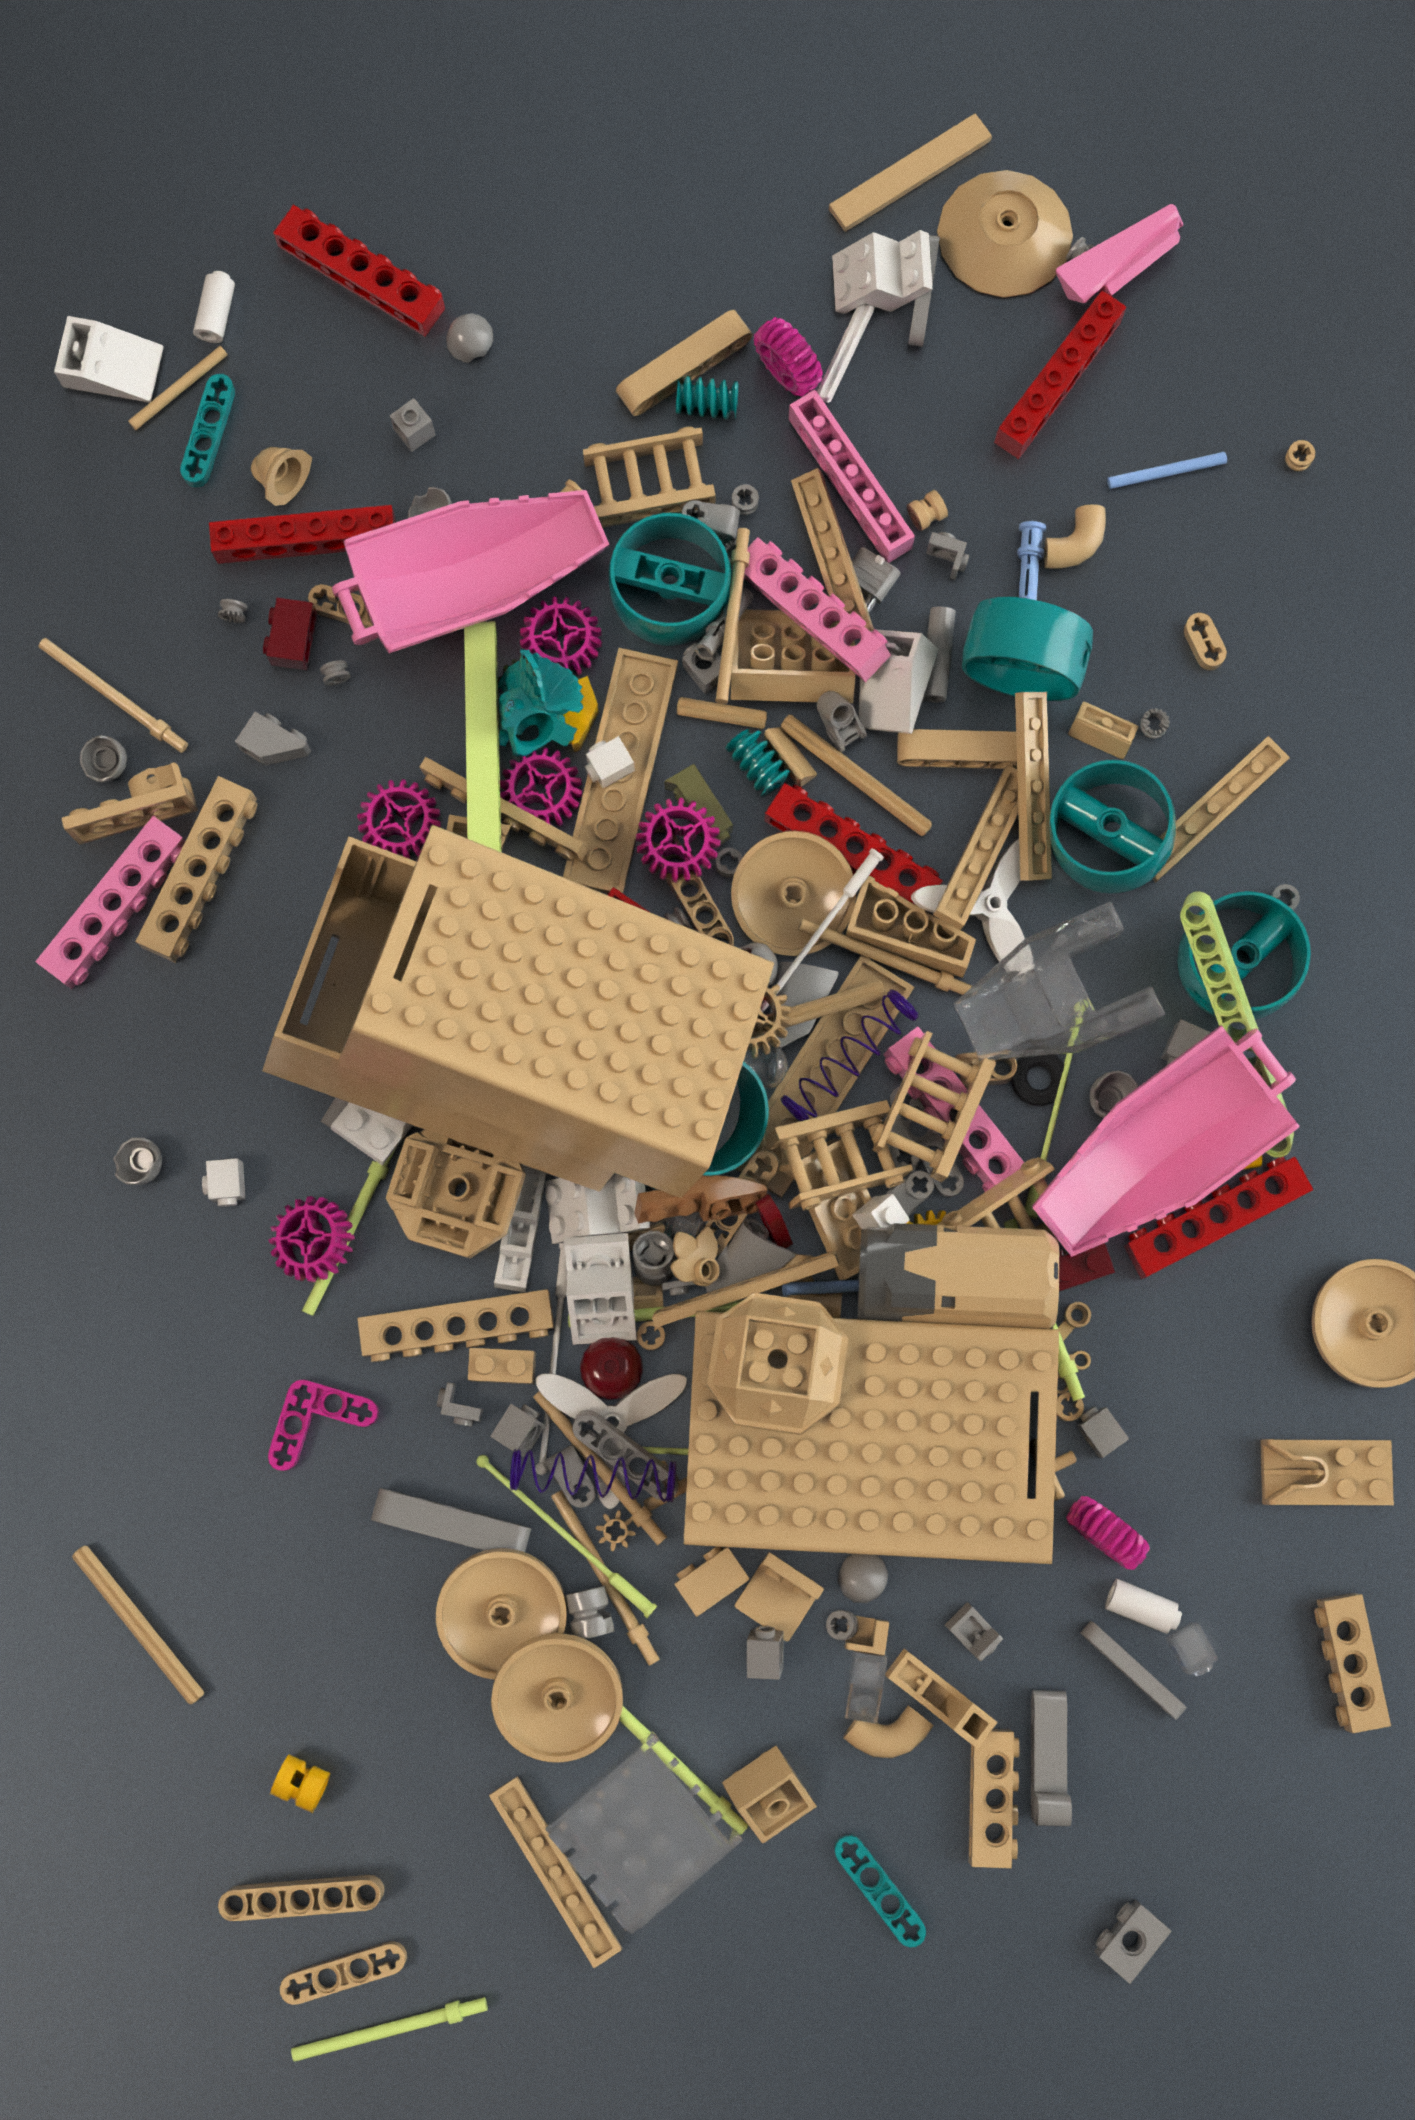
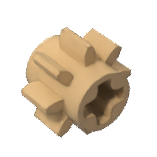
M620 1510L617 1511L616 1517L610 1519L609 1515L605 1513L603 1517L607 1523L604 1526H596V1529L603 1531L604 1534L599 1543H604L606 1540L611 1542V1551H614L616 1543L620 1542L627 1548L628 1543L625 1540L627 1535H636V1532L628 1530L627 1526L632 1522V1518L626 1521L620 1519ZM615 1521L620 1522V1528L625 1529V1534L619 1535L617 1540L612 1539V1534L607 1532V1527L613 1526Z

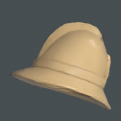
M268 447L262 450L254 458L251 464V472L254 478L265 488V499L274 506L285 505L293 499L308 477L312 457L302 449L292 450L289 448Z

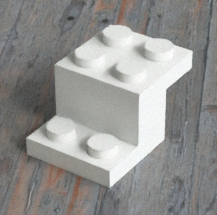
M922 230L917 231L900 242L872 232L832 255L836 312L846 314L864 303L892 312L933 290L929 233Z
M349 1102L332 1123L331 1130L383 1165L413 1125Z
M614 1173L601 1191L598 1192L562 1178L545 1181V1197L548 1204L549 1230L552 1244L564 1243V1238L622 1234L650 1228L649 1222L638 1224L634 1214L638 1193L646 1192L645 1184Z
M628 1233L564 1238L567 1267L566 1296L573 1345L594 1343L601 1338L610 1337L626 1341L637 1340L633 1274Z

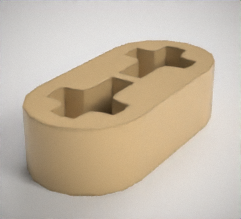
M1205 613L1191 615L1184 625L1186 640L1198 664L1205 670H1216L1226 658L1227 651L1212 619ZM1195 622L1199 626H1205V629L1202 632L1204 639L1202 638L1199 631L1193 632L1192 628L1195 625ZM1206 644L1212 653H1218L1215 661L1212 658L1205 657L1208 651Z

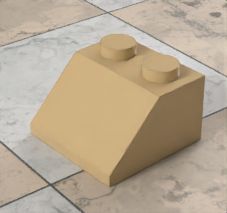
M777 1746L762 1753L757 1759L741 1770L736 1771L722 1782L736 1809L762 1844L817 1807Z

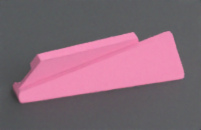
M1173 204L1167 205L1059 266L1056 269V275L1067 298L1080 303H1086L1095 293H1100L1102 290L1112 296L1178 244L1180 240L1178 229L1183 226V222L1176 206Z

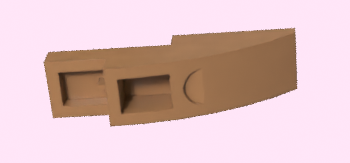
M720 1175L701 1176L681 1198L661 1190L638 1193L634 1214L638 1224L649 1221L657 1222L664 1218L680 1215L688 1216L695 1212H699L703 1222L714 1219L722 1220L730 1216L757 1212L754 1202L767 1194V1188L763 1184L735 1177Z

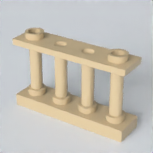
M684 427L674 433L610 445L597 443L589 446L588 449H583L585 467L595 466L602 502L598 506H594L602 528L640 521L648 516L660 513H682L684 505L692 500L716 503L714 485L702 483L695 446L703 445L702 427L696 429ZM683 449L691 486L688 489L676 491L672 486L666 452ZM654 454L661 492L657 495L646 496L643 494L636 457ZM624 460L631 497L629 500L617 502L613 499L606 463Z
M926 1031L921 1039L915 1037L908 1054L913 1057L884 1124L879 1122L873 1132L871 1140L875 1141L872 1151L878 1153L883 1149L885 1143L929 1162V1166L933 1168L930 1177L942 1182L949 1176L996 1062L984 1058L978 1065L973 1063L971 1066L928 1046L933 1033ZM922 1057L965 1076L966 1081L970 1082L966 1093L961 1092L958 1094L915 1074ZM912 1086L954 1105V1109L958 1111L954 1122L949 1120L947 1123L903 1103L909 1087ZM899 1114L942 1134L941 1138L946 1139L942 1150L936 1149V1151H933L892 1132L891 1129L897 1115Z
M887 1100L776 1127L764 1138L768 1150L780 1147L781 1151H785L800 1192L788 1203L790 1209L802 1207L803 1211L819 1206L821 1204L820 1201L884 1184L886 1188H892L904 1183V1177L913 1171L911 1164L896 1168L887 1143L877 1153L884 1171L868 1175L853 1134L855 1128L864 1126L865 1130H869L872 1137L879 1122L883 1123L882 1119L888 1115L890 1107ZM836 1133L837 1137L841 1136L856 1179L840 1182L825 1141L827 1135ZM808 1140L809 1144L814 1145L828 1186L812 1190L797 1148L799 1142Z
M1039 1157L1030 1159L1021 1165V1169L958 1211L946 1214L937 1225L970 1227L981 1219L985 1227L1000 1228L992 1211L1007 1202L1021 1229L1045 1230L1058 1241L1044 1222L1034 1227L1018 1196L1019 1193L1033 1185L1040 1197L1048 1187L1044 1177L1055 1169L1052 1164Z

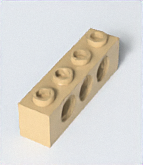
M1350 1593L1317 1600L1318 1608L1314 1609V1614L1318 1627L1323 1628L1325 1641L1321 1642L1324 1658L1326 1661L1330 1660L1332 1673L1328 1675L1332 1692L1337 1693L1339 1706L1336 1707V1716L1339 1725L1344 1726L1345 1731L1350 1733L1391 1726L1363 1595ZM1345 1621L1349 1625L1350 1632L1346 1638L1340 1639L1337 1635V1626ZM1353 1654L1356 1657L1357 1665L1353 1671L1347 1672L1344 1667V1660L1348 1655ZM1361 1687L1364 1692V1698L1361 1703L1355 1705L1351 1700V1693L1355 1688Z
M993 1728L978 1749L971 1744L969 1864L972 1867L1012 1868V1859L1017 1860L1018 1843L1017 1839H1012V1825H1018V1805H1013V1791L1018 1792L1019 1774L1018 1771H1013L1014 1758H1019V1738L1014 1737V1732L1011 1729ZM993 1755H1000L1003 1758V1767L997 1772H990L987 1769V1761ZM992 1789H999L1003 1793L1002 1801L996 1806L988 1805L986 1802V1796ZM992 1823H998L1002 1826L1000 1837L994 1840L986 1838V1828Z

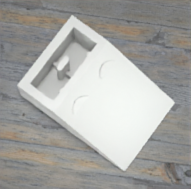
M67 316L54 373L65 388L150 403L164 347L158 343L98 321Z
M877 630L888 641L885 646L891 656L867 682L860 678L859 720L864 729L912 734L938 648L922 633Z

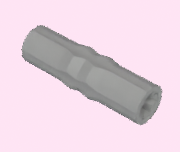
M938 606L930 609L927 639L938 648V653L924 693V701L940 703L946 701L956 613L952 608Z

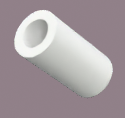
M214 271L212 274L205 276L193 334L197 338L210 343H220L223 341L235 283L225 272Z
M1115 1579L1105 1604V1609L1166 1634L1171 1629H1177L1182 1616V1612L1178 1611V1603L1119 1579Z

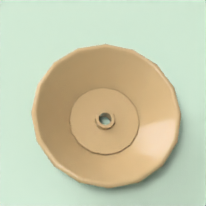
M1009 170L983 173L960 185L943 206L937 234L940 236L941 256L955 277L977 292L1002 298L1030 294L1051 282L1056 276V269L1067 262L1066 256L1073 239L1069 212L1056 192L1034 176ZM1009 221L1012 223V225L1005 226L1003 222Z

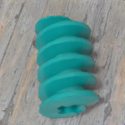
M686 376L683 384H680L678 381L676 414H680L684 406H686L688 415H693L696 407H698L700 417H704L707 410L710 409L712 418H716L720 410H722L724 419H728L732 411H734L736 418L739 395L738 381H734L731 389H728L726 380L722 379L719 388H716L714 378H710L707 386H704L702 377H698L695 385H692L690 376Z
M746 729L731 739L726 745L725 750L727 752H734L732 759L735 762L741 761L739 765L740 770L743 772L748 771L746 775L748 781H756L754 789L756 791L763 790L762 798L781 786L791 771L789 769L781 772L778 770L783 764V760L772 762L771 759L776 754V751H764L769 743L768 740L757 742L762 733L760 730L751 733L750 729Z

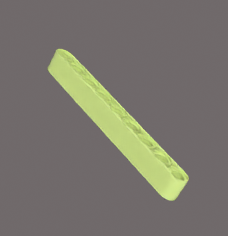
M483 621L464 628L467 839L501 852L497 631L495 621Z
M1193 892L1184 901L1180 913L1181 922L1218 1024L1223 1026L1234 1042H1237L1246 1033L1255 1028L1258 1029L1213 901L1204 892ZM1199 906L1205 913L1195 915L1189 910V907ZM1202 935L1211 936L1215 940V942L1212 944H1206L1202 942L1199 937ZM1218 964L1224 967L1226 971L1217 973L1210 966ZM1223 993L1232 994L1236 1000L1225 1001L1224 999H1222L1220 995ZM1240 1022L1246 1028L1238 1030L1232 1027L1231 1023ZM1251 1047L1247 1049L1249 1051H1252L1256 1055V1053L1252 1050ZM1257 1055L1253 1058H1247L1268 1086L1276 1080ZM1280 1093L1279 1095H1277V1098L1286 1108L1282 1094ZM1294 1132L1287 1136L1286 1140L1280 1141L1266 1153L1273 1157L1287 1155L1292 1147Z

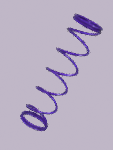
M890 989L887 995L882 997L884 1011L894 1028L873 1016L867 1015L861 1018L863 1031L874 1049L853 1037H841L842 1051L853 1070L835 1059L829 1057L820 1058L821 1071L834 1092L812 1079H799L800 1091L813 1113L795 1103L790 1097L786 1095L781 1097L782 1104L798 1121L810 1119L807 1114L814 1118L818 1117L801 1086L802 1080L819 1086L834 1097H839L837 1090L823 1068L822 1061L824 1059L838 1064L857 1077L860 1076L844 1048V1039L855 1041L877 1056H881L880 1051L865 1028V1018L873 1019L896 1034L902 1035L885 1006V998L888 997L893 1005L908 1019L916 1021L919 1018L915 1008L900 993Z
M516 1448L513 1451L510 1470V1489L512 1491L518 1489L519 1481L530 1454L534 1482L540 1493L547 1490L560 1457L567 1491L570 1495H574L582 1483L591 1458L597 1492L602 1498L608 1494L619 1463L622 1461L626 1488L632 1500H635L640 1494L651 1462L661 1501L672 1503L674 1500L676 1461L671 1460L669 1463L667 1496L663 1499L657 1468L653 1459L648 1461L638 1491L633 1497L623 1457L618 1458L608 1488L603 1495L600 1491L596 1465L592 1454L587 1457L577 1487L574 1492H571L565 1461L561 1452L557 1454L547 1484L541 1490L537 1481L532 1451H527L522 1467L521 1451L519 1449L516 1450Z

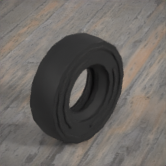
M1034 1050L1025 1053L1016 1061L1017 1070L1011 1079L1014 1092L1022 1101L1030 1105L1044 1106L1053 1103L1057 1095L1062 1072L1064 1071V1063L1058 1056L1049 1051ZM1036 1066L1046 1068L1051 1076L1049 1086L1042 1090L1035 1089L1028 1083V1072Z

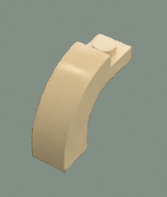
M905 1649L902 1650L884 1674L977 1749L998 1723Z

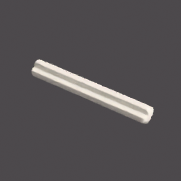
M864 303L856 308L817 390L823 402H831L874 312V306Z

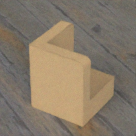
M856 1616L859 1623L858 1631L853 1638L845 1640V1649L885 1655L889 1622L887 1620Z

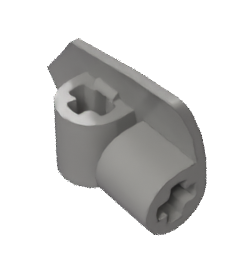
M793 962L779 963L776 984ZM800 963L776 996L786 994L787 1001L782 1005L790 1007L829 995L839 974L834 970ZM816 1019L786 1027L785 1029L788 1031L786 1038L778 1037L781 1042L779 1048L809 1034Z
M745 1219L730 1244L726 1245L716 1260L719 1265V1276L711 1285L705 1286L707 1293L780 1269L794 1258L796 1253L767 1240L769 1232L763 1224L754 1219Z

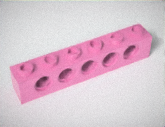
M813 390L790 404L788 420L881 557L890 563L910 551L913 547L915 535L817 391Z
M757 537L750 544L747 550L750 553L749 566L745 568L744 579L864 682H867L891 656L885 646L888 642L886 638L876 629L870 632L865 628L866 622L856 612L853 611L851 614L843 609L845 607L844 603L832 593L828 597L823 592L824 587L813 576H810L808 579L801 574L803 569L793 559L784 560L781 557L782 551L774 543L769 541L768 544H765ZM776 569L773 574L767 575L769 571ZM797 586L793 592L788 593L790 588ZM818 603L815 609L808 610L811 605ZM840 621L836 627L829 628L833 622ZM861 639L857 645L850 646L854 640Z
M152 816L35 962L70 989H73L75 985L79 986L89 974L88 969L95 960L99 961L106 955L109 949L107 945L115 936H120L128 926L127 921L132 914L139 912L145 906L148 900L147 896L152 889L158 888L163 884L167 877L166 872L175 863L185 840L155 816ZM160 850L161 854L158 860L155 862L147 861L150 852ZM132 875H141V880L136 886H128V880ZM115 898H121L120 907L117 910L109 911V903ZM101 922L102 928L100 932L96 935H89L91 925ZM75 947H82L80 957L70 960L71 950Z
M918 1026L888 1048L883 1054L886 1057L885 1063L889 1070L895 1075L899 1074L902 1079L913 1057L908 1054L915 1037L921 1039L924 1035ZM929 1041L928 1046L935 1049V1047ZM922 1057L921 1063L924 1066V1073L917 1075L958 1094L961 1092L966 1093L967 1088L953 1071ZM909 1087L907 1093L914 1100L920 1099L925 1107L923 1110L925 1113L947 1123L949 1120L952 1121L949 1113L950 1110H955L954 1105L937 1099L917 1088ZM978 1105L959 1152L964 1157L962 1162L971 1174L978 1175L984 1183L982 1188L986 1192L1021 1169L1024 1161L981 1106ZM971 1134L981 1138V1149L973 1148L970 1145L969 1136ZM990 1159L997 1160L1001 1164L1002 1171L1000 1174H995L989 1169Z

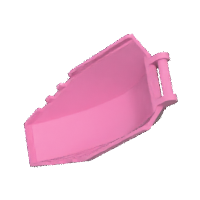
M587 490L548 493V497L529 498V495L519 496L515 500L499 501V498H490L489 502L470 504L469 500L459 501L344 540L354 578L335 584L332 587V591L335 597H339L353 631L351 638L354 645H362L379 638L390 654L508 613L609 548V542ZM359 590L373 626L364 628L351 596L352 592Z
M1220 1025L1116 1103L1035 1201L1032 1208L1071 1257L1108 1242L1109 1238L1120 1233L1134 1231L1138 1229L1137 1226L1153 1219L1160 1220L1167 1217L1166 1214L1184 1206L1188 1208L1195 1205L1299 1128L1298 1123L1277 1098V1095L1291 1086L1296 1078L1291 1072L1284 1070L1261 1040L1262 1034L1257 1028L1249 1031L1237 1042H1234L1223 1026ZM1248 1048H1252L1276 1079L1269 1086L1243 1054Z

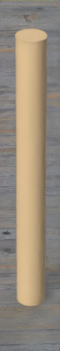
M221 346L217 347L128 420L129 424L135 431L223 360L227 356L226 351Z

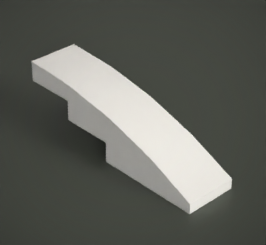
M522 1164L526 1176L507 1235L501 1240L494 1288L526 1293L547 1173Z

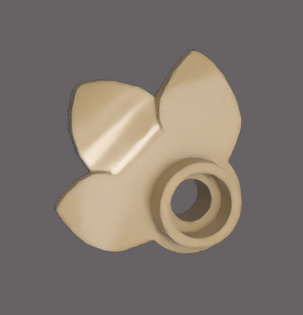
M706 1226L701 1230L696 1239L687 1233L677 1232L673 1240V1249L678 1259L672 1262L670 1266L674 1276L682 1282L692 1281L697 1286L711 1285L719 1276V1265L715 1260L718 1253V1244L713 1231L709 1226Z

